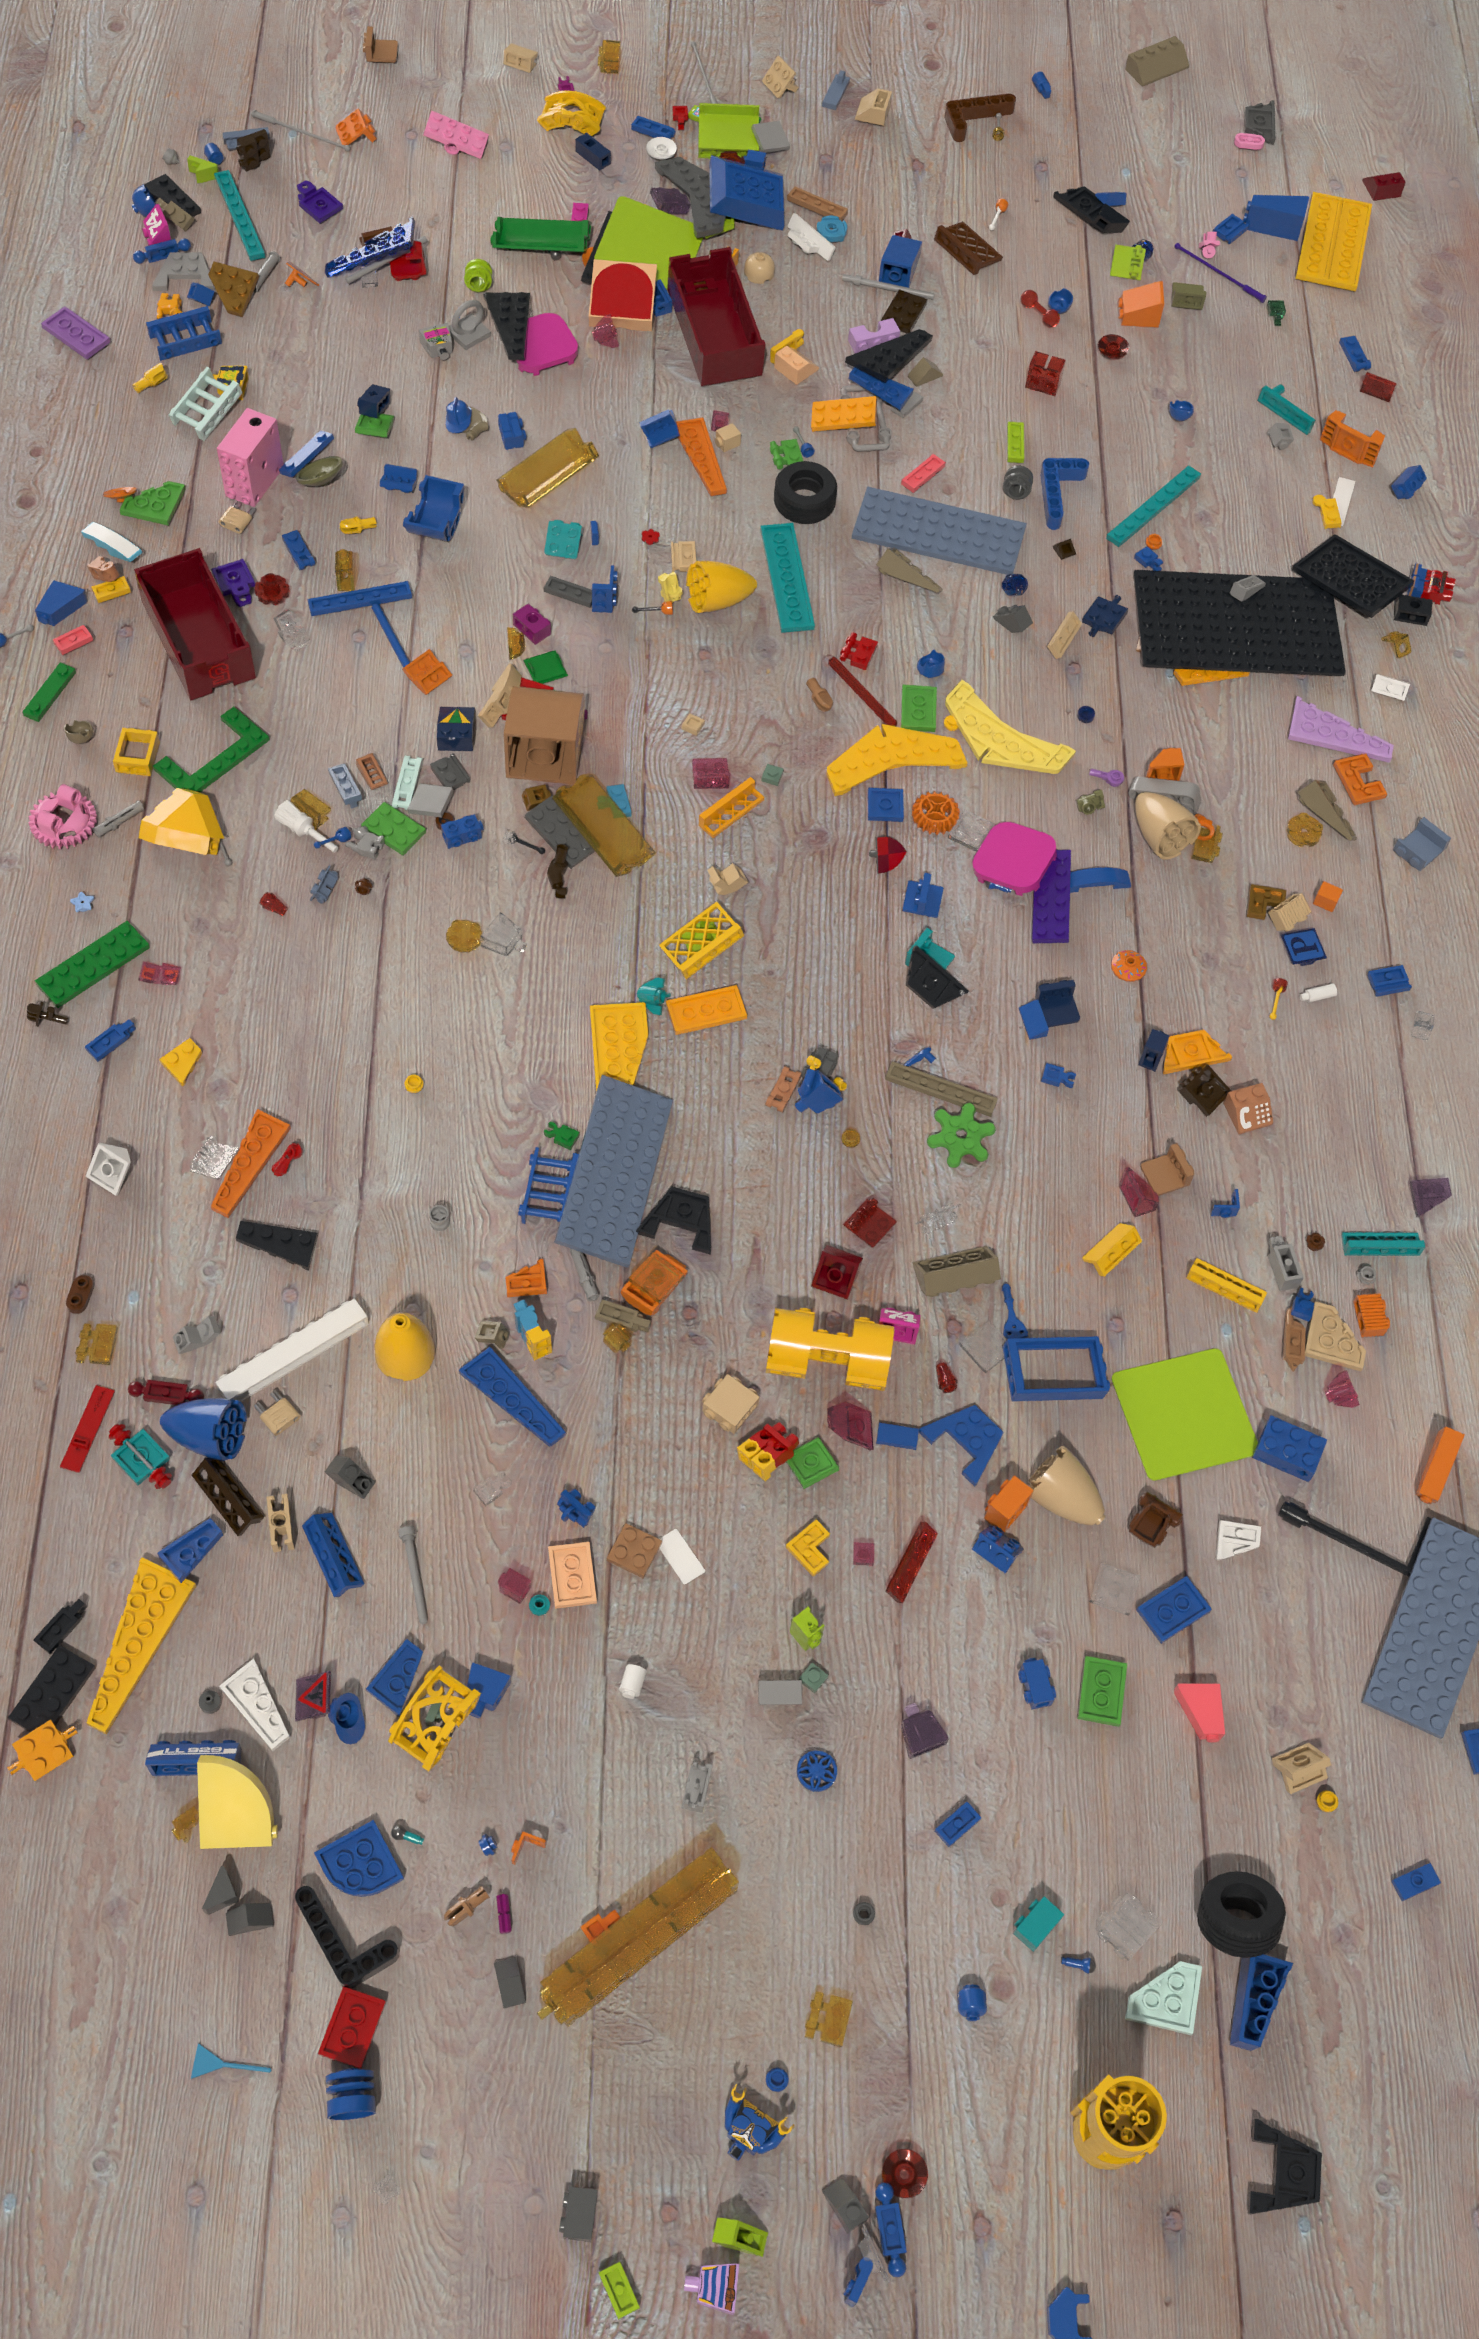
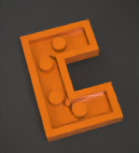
M1367 754L1348 757L1334 762L1333 766L1353 805L1386 798L1387 792L1381 781L1364 784L1360 776L1361 773L1370 772L1373 769Z

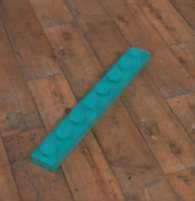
M230 171L214 173L217 185L249 260L265 258V252Z
M1188 465L1107 534L1106 539L1120 547L1198 481L1201 473Z

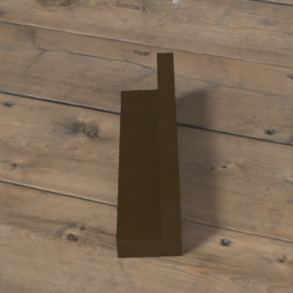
M204 1458L192 1473V1477L235 1534L242 1536L251 1524L260 1523L264 1516L221 1460ZM203 1470L207 1472V1481H204L200 1476ZM213 1485H217L219 1488V1496L213 1493ZM225 1500H228L231 1504V1512L225 1509ZM236 1515L240 1516L244 1521L241 1527L237 1525Z

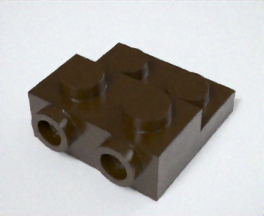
M265 129L237 139L238 146H236L240 158L238 162L240 167L244 168L246 172L260 167L259 162L271 158L268 134Z
M1208 1064L1203 1067L1197 1066L1191 1072L1193 1076L1190 1079L1188 1077L1179 1084L1181 1088L1178 1090L1190 1105L1194 1103L1206 1117L1225 1100L1228 1092H1231L1230 1088Z

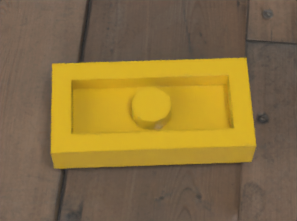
M124 576L111 582L92 586V591L98 603L131 593Z

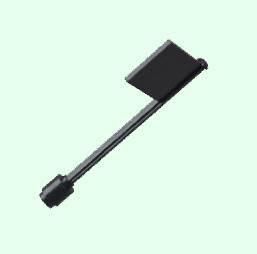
M1284 1501L1278 1513V1516L1282 1517L1283 1521L1297 1528L1308 1526L1408 1577L1411 1574L1431 1518H1426L1409 1563L1406 1566L1310 1518L1307 1509L1291 1501L1290 1503Z

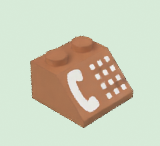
M1263 1083L1228 1092L1223 1104L1238 1134L1273 1125L1270 1097Z

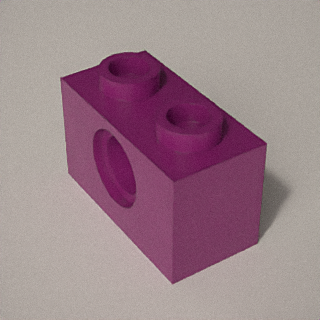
M529 603L513 613V625L535 645L551 635L550 621L544 618Z

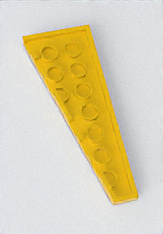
M141 1557L137 1573L133 1578L130 1594H128L126 1600L127 1603L123 1615H121L110 1655L106 1661V1668L103 1677L100 1679V1686L86 1722L88 1726L107 1735L196 1588V1583L188 1579L180 1583L170 1570Z

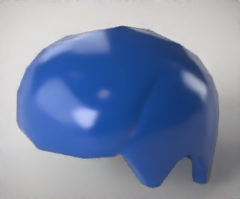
M1062 288L1060 291L1055 290L1048 299L1050 309L1058 314L1067 312L1073 303L1072 293L1065 288Z
M1177 399L1174 404L1170 402L1169 413L1174 420L1185 421L1193 415L1194 407L1190 402Z

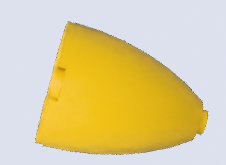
M696 561L689 566L687 572L686 586H689L691 597L688 601L696 613L725 609L750 596L757 588V581L746 571L730 564L716 561Z
M396 1313L389 1316L377 1332L374 1345L375 1360L381 1372L387 1377L410 1381L421 1377L430 1369L435 1356V1346L428 1328L420 1319L409 1313Z

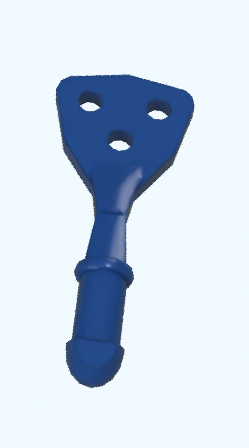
M1005 1283L1002 1285V1291L1005 1298L1004 1303H1006L1008 1309V1320L1004 1326L1003 1338L1005 1340L1008 1338H1026L1028 1331L1024 1324L1016 1318L1013 1309L1014 1299L1012 1298L1011 1287Z

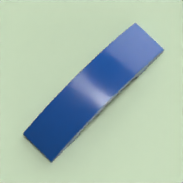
M1099 867L1071 872L1070 893L1079 892V888L1112 885L1113 889L1131 888L1128 871L1123 869Z

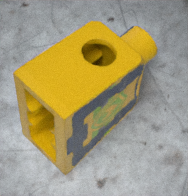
M221 366L218 375L212 374L213 379L227 386L233 380L239 383L242 394L238 400H243L249 380L247 366ZM217 388L218 394L222 395L224 391Z

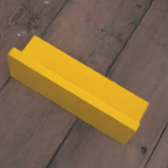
M1119 1223L1082 1259L1084 1262L1092 1263L1099 1276L1105 1277L1142 1242V1239L1135 1226Z

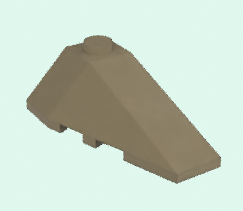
M895 547L888 548L876 564L879 567L878 570L884 575L888 574L937 593L943 590L927 575L923 576V572L919 567L913 564L910 565L911 560Z
M1315 780L1298 792L1301 796L1299 799L1304 806H1307L1348 840L1355 841L1357 839L1350 823L1345 818H1342L1344 812L1342 808L1335 804L1337 799L1326 781Z

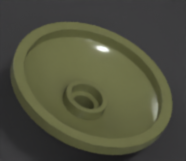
M338 456L318 459L304 466L296 474L295 478L302 485L325 486L339 473L343 461Z

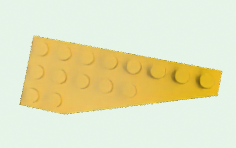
M645 1002L590 1005L596 1091L602 1075L634 1086L648 1040Z

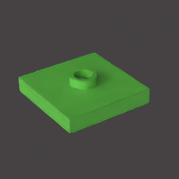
M361 414L355 426V433L387 438L394 422V416L381 414L378 418H373Z
M819 1437L793 1450L794 1456L786 1461L803 1489L839 1471L838 1465Z

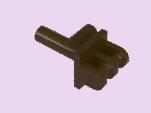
M42 1001L40 1005L33 1003L27 1005V1019L36 1022L37 1027L41 1018L67 1025L68 1018L56 1015L54 1007H48L47 1012H45L44 1002Z

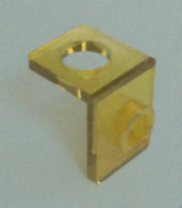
M1394 631L1381 638L1382 641L1394 643L1397 658L1404 657L1412 652L1408 634ZM1405 643L1406 649L1401 653L1399 650L1400 645Z

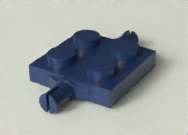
M1115 595L1112 601L1097 597L1082 619V623L1092 627L1089 636L1095 637L1098 631L1111 635L1114 633L1128 613V608L1118 604L1121 601L1120 596Z

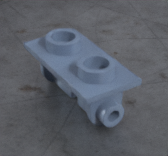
M331 865L326 870H321L317 878L320 880L319 883H315L310 891L313 894L310 901L314 897L319 903L327 901L332 890L326 886L332 889L338 880V873L336 871H329Z

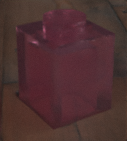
M509 1568L507 1573L503 1572L498 1580L499 1592L519 1604L522 1603L532 1587L530 1579Z

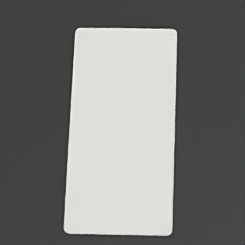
M677 1529L659 1538L662 1540L661 1552L683 1584H687L705 1572V1569Z

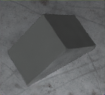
M223 1866L220 1867L202 1907L203 1911L208 1915L239 1902L230 1876Z
M245 1903L226 1913L229 1936L274 1927L270 1903Z
M516 1957L495 1962L494 1966L503 2008L526 2003Z

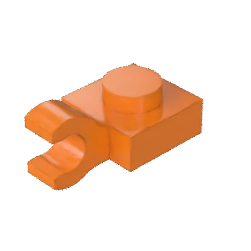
M616 1910L610 1912L603 1919L598 1913L580 1928L594 1947L612 1934L608 1927L621 1919Z

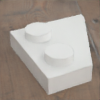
M1220 1520L1215 1560L1219 1561L1259 1548L1261 1527Z

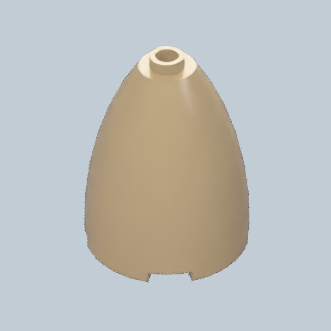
M1144 792L1137 796L1135 802L1137 821L1145 840L1157 856L1164 860L1172 859L1181 855V851L1189 844L1193 845L1199 836L1201 824L1188 809L1175 800L1161 794Z
M1061 1446L1056 1450L1058 1454L1047 1458L1030 1477L1029 1482L1031 1484L1029 1487L1034 1490L1031 1499L1048 1511L1067 1520L1091 1526L1094 1524L1099 1525L1105 1518V1515H1103L1105 1509L1099 1491L1091 1476L1078 1459L1065 1446Z

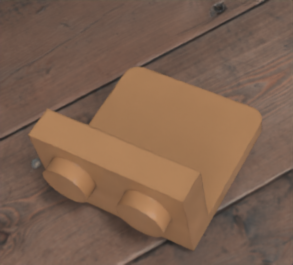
M367 26V33H364L365 43H363L366 61L396 62L398 41L374 39L373 27Z
M1178 1143L1170 1145L1167 1155L1143 1162L1140 1166L1156 1196L1189 1186L1194 1176V1169L1188 1164L1183 1149H1180Z

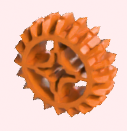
M935 791L933 794L929 792L926 795L921 794L912 808L913 821L917 824V828H922L923 832L929 831V835L932 832L936 836L939 832L944 835L946 831L950 832L952 828H955L959 821L960 811L958 803H954V798L949 799V794L944 796L942 792L940 794H936Z

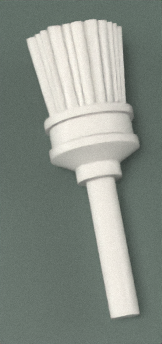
M286 800L278 806L274 814L275 820L288 826L299 837L305 834L307 836L311 835L319 842L327 839L314 829L313 819L307 816L306 813L301 812L292 802ZM332 842L324 844L325 847L334 853L338 850V846Z

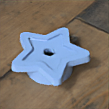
M80 892L77 898L70 900V903L75 905L76 912H84L92 909L91 902L94 900V897L85 896L83 892Z

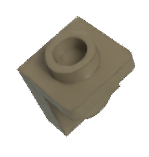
M481 1321L475 1339L478 1342L495 1343L499 1348L503 1349L509 1338V1330L501 1322Z

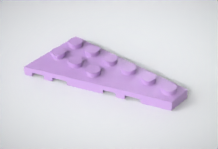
M1296 697L1288 735L1289 740L1354 755L1367 754L1371 759L1388 763L1391 761L1394 746L1377 736H1370L1364 733L1365 730L1361 728L1356 729L1350 726L1349 722L1328 711L1323 712L1317 709L1316 705L1312 703L1307 704L1303 702L1301 697Z

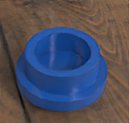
M484 1834L482 1839L479 1840L483 1853L486 1856L496 1854L495 1849L498 1846L493 1836L489 1837L487 1834Z
M773 2068L767 2073L766 2085L771 2091L781 2092L787 2087L789 2078L783 2069Z

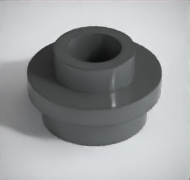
M866 1902L857 1904L853 1910L854 1920L860 1925L872 1923L875 1918L873 1906ZM866 1911L868 1913V1917H861L860 1912Z

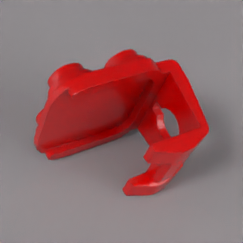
M419 241L405 242V248H410L411 253H406L390 262L391 275L397 281L409 278L418 280L421 275H426L422 243Z

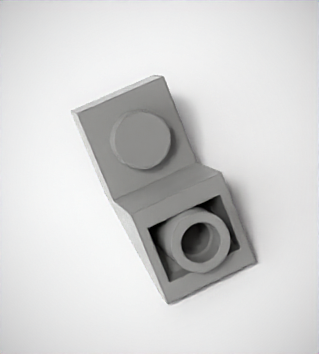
M208 1316L197 1327L184 1326L173 1336V1340L178 1353L183 1354L210 1344L221 1332L215 1317Z

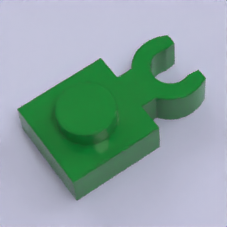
M554 1122L548 1123L549 1128L553 1129L552 1131L544 1130L546 1137H554L555 1144L568 1150L573 1148L580 1136V1132L565 1125L558 1128Z

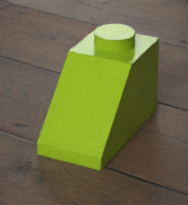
M717 2217L712 2242L729 2249L763 2257L768 2232L738 2220Z

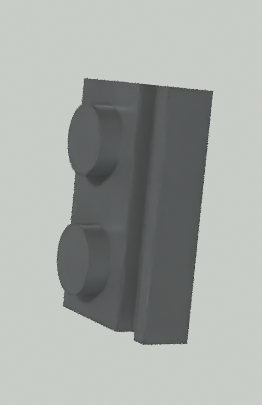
M453 754L430 764L431 770L444 787H452L455 790L466 782L470 783V777Z

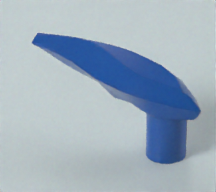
M925 1048L909 1059L904 1066L909 1067L921 1061L924 1057L930 1063L936 1058L930 1053L931 1048Z

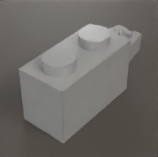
M1282 1236L1271 1237L1269 1239L1270 1254L1268 1259L1279 1290L1284 1291L1298 1288L1304 1277L1292 1243L1285 1244Z

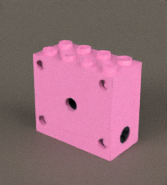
M246 408L219 444L217 453L225 496L255 507L279 475V469L284 464L277 419Z

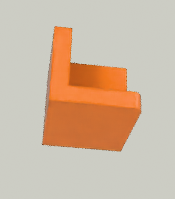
M1323 881L1313 904L1333 912L1343 889Z

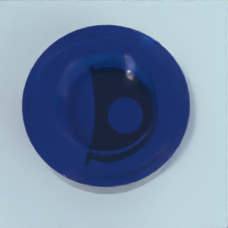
M1082 706L1079 708L1077 714L1079 721L1090 723L1094 720L1095 711L1092 707Z

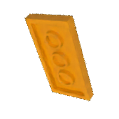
M876 396L813 402L812 432L876 426L877 398Z
M737 985L666 1001V1008L675 1035L747 1019V1013Z

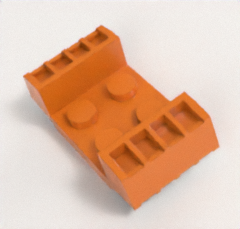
M1335 410L1327 417L1320 441L1328 445L1330 450L1357 464H1364L1373 468L1385 435L1376 430L1371 437H1368L1343 424L1346 414Z

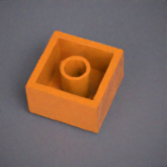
M1015 1475L1010 1481L1006 1479L1003 1482L998 1495L994 1493L988 1500V1505L985 1508L986 1515L984 1519L992 1526L1002 1529L1004 1533L1028 1506L1034 1492L1033 1489Z

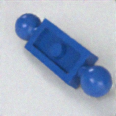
M182 238L178 243L175 239L145 246L146 252L135 251L133 253V260L141 264L145 259L149 263L167 259L170 252H179L178 250L188 251L191 248V243L188 239Z
M881 2183L876 2187L875 2195L882 2205L875 2206L882 2255L883 2257H891L887 2267L890 2275L901 2277L906 2272V2263L900 2258V2254H905L907 2251L899 2203L891 2204L894 2190L890 2184Z

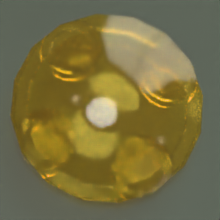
M454 920L446 933V940L449 946L458 952L475 950L482 942L480 925L468 920Z

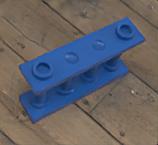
M208 306L146 322L150 339L157 338L160 346H157L160 361L222 344L220 331H212L209 325L212 321ZM203 325L206 333L197 335L194 327ZM187 329L191 337L181 339L178 331ZM172 333L175 342L166 344L163 335Z
M535 1147V1152L530 1155L529 1160L531 1171L524 1203L519 1206L518 1216H521L522 1224H526L527 1215L556 1219L557 1222H560L579 1154L573 1153L572 1160L568 1161L540 1157L539 1148ZM538 1165L564 1168L570 1171L569 1177L561 1178L536 1174ZM535 1181L562 1185L566 1188V1192L558 1195L533 1191ZM533 1198L560 1202V1205H563L562 1211L558 1210V1212L529 1208L530 1200Z

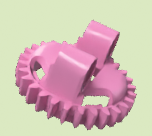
M62 784L59 787L57 795L54 796L52 792L49 798L44 795L43 801L38 800L39 805H33L35 810H30L31 815L28 816L30 820L28 823L35 839H38L40 844L44 843L46 847L51 845L52 849L55 846H58L60 850L62 846L68 849V845L75 847L77 842L82 844L81 840H88L87 835H92L93 827L97 824V814L91 801H88L86 796L82 797L79 790L66 784ZM58 805L74 811L65 824H63L62 818L52 814ZM75 831V836L70 835L63 837V839L59 837L61 833Z

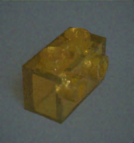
M603 40L602 46H599L598 56L600 72L618 74L621 41Z

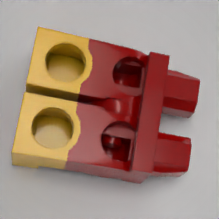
M780 1422L772 1427L766 1424L762 1430L737 1447L738 1457L747 1467L753 1469V1472L761 1479L767 1481L771 1477L770 1473L794 1456L793 1450L799 1445V1439L792 1433L784 1438L783 1435L787 1432L784 1425Z

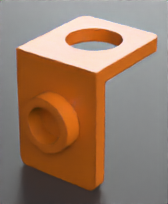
M522 1831L520 1839L514 1841L511 1852L514 1853L511 1859L512 1864L516 1865L525 1841L545 1848L547 1845L546 1840Z

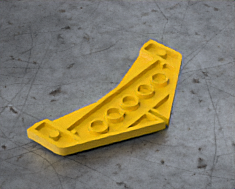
M882 724V732L879 725H877L829 764L826 775L834 796H839L851 791L852 787L889 769L903 766H949V769L966 768L968 763L958 740L955 738Z

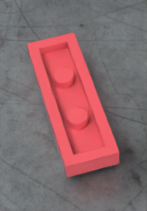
M932 454L904 477L901 485L914 493L945 467L946 462Z

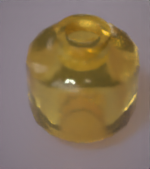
M613 1323L603 1333V1342L614 1353L620 1350L625 1352L632 1345L629 1342L632 1339V1334L622 1324L615 1325Z

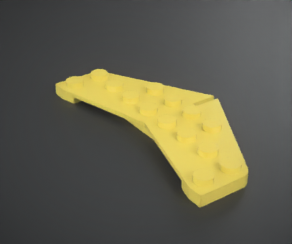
M963 680L946 697L945 706L955 719L958 728L977 760L979 761L989 751L983 757L981 763L1058 774L1076 753V750L1061 743L1055 745L1020 733L1002 722L974 693L975 690L970 684Z

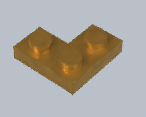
M1251 884L1249 888L1247 917L1265 920L1267 906L1276 907L1285 901L1286 890Z

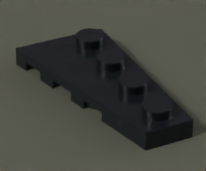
M166 174L144 184L155 200L161 198L167 204L172 201L192 217L201 213V208Z

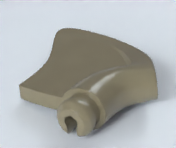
M470 407L472 410L471 422L469 427L463 432L466 433L467 439L471 438L472 441L481 432L489 430V424L486 416L481 411Z

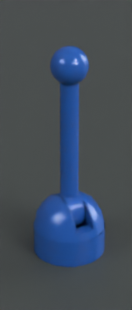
M342 827L336 831L334 837L321 842L316 841L314 847L318 849L321 845L334 840L347 842L351 839V832L347 827Z

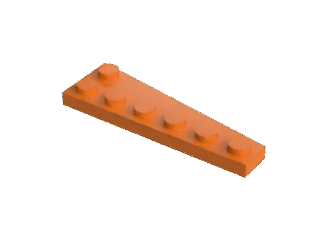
M704 418L676 421L680 434L677 438L710 496L726 494L727 488Z
M259 1109L256 1110L248 1127V1132L241 1141L240 1149L233 1158L230 1170L227 1171L224 1181L211 1204L213 1211L229 1218L291 1129L289 1124Z

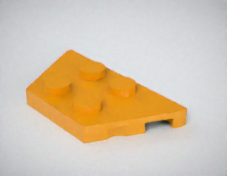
M1205 1030L1170 1036L1167 1042L1163 1074L1194 1069L1197 1066L1203 1067L1206 1064L1213 1065L1231 1061L1232 1055L1230 1053L1226 1054L1220 1048L1221 1045L1216 1040H1213Z

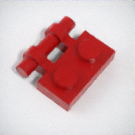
M852 632L845 641L846 645L842 648L839 659L843 662L846 659H850L851 666L867 670L878 646V641L863 636L858 641L856 640L857 634Z

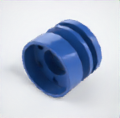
M356 2068L345 2069L326 2076V2084L333 2085L326 2088V2094L337 2095V2098L327 2101V2119L351 2120L376 2114L375 2096L364 2095V2092L374 2089V2083L367 2082L374 2079V2071Z

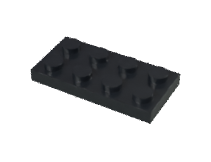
M59 1645L8 1716V1719L29 1732H32L50 1719L56 1726L96 1669L95 1665Z

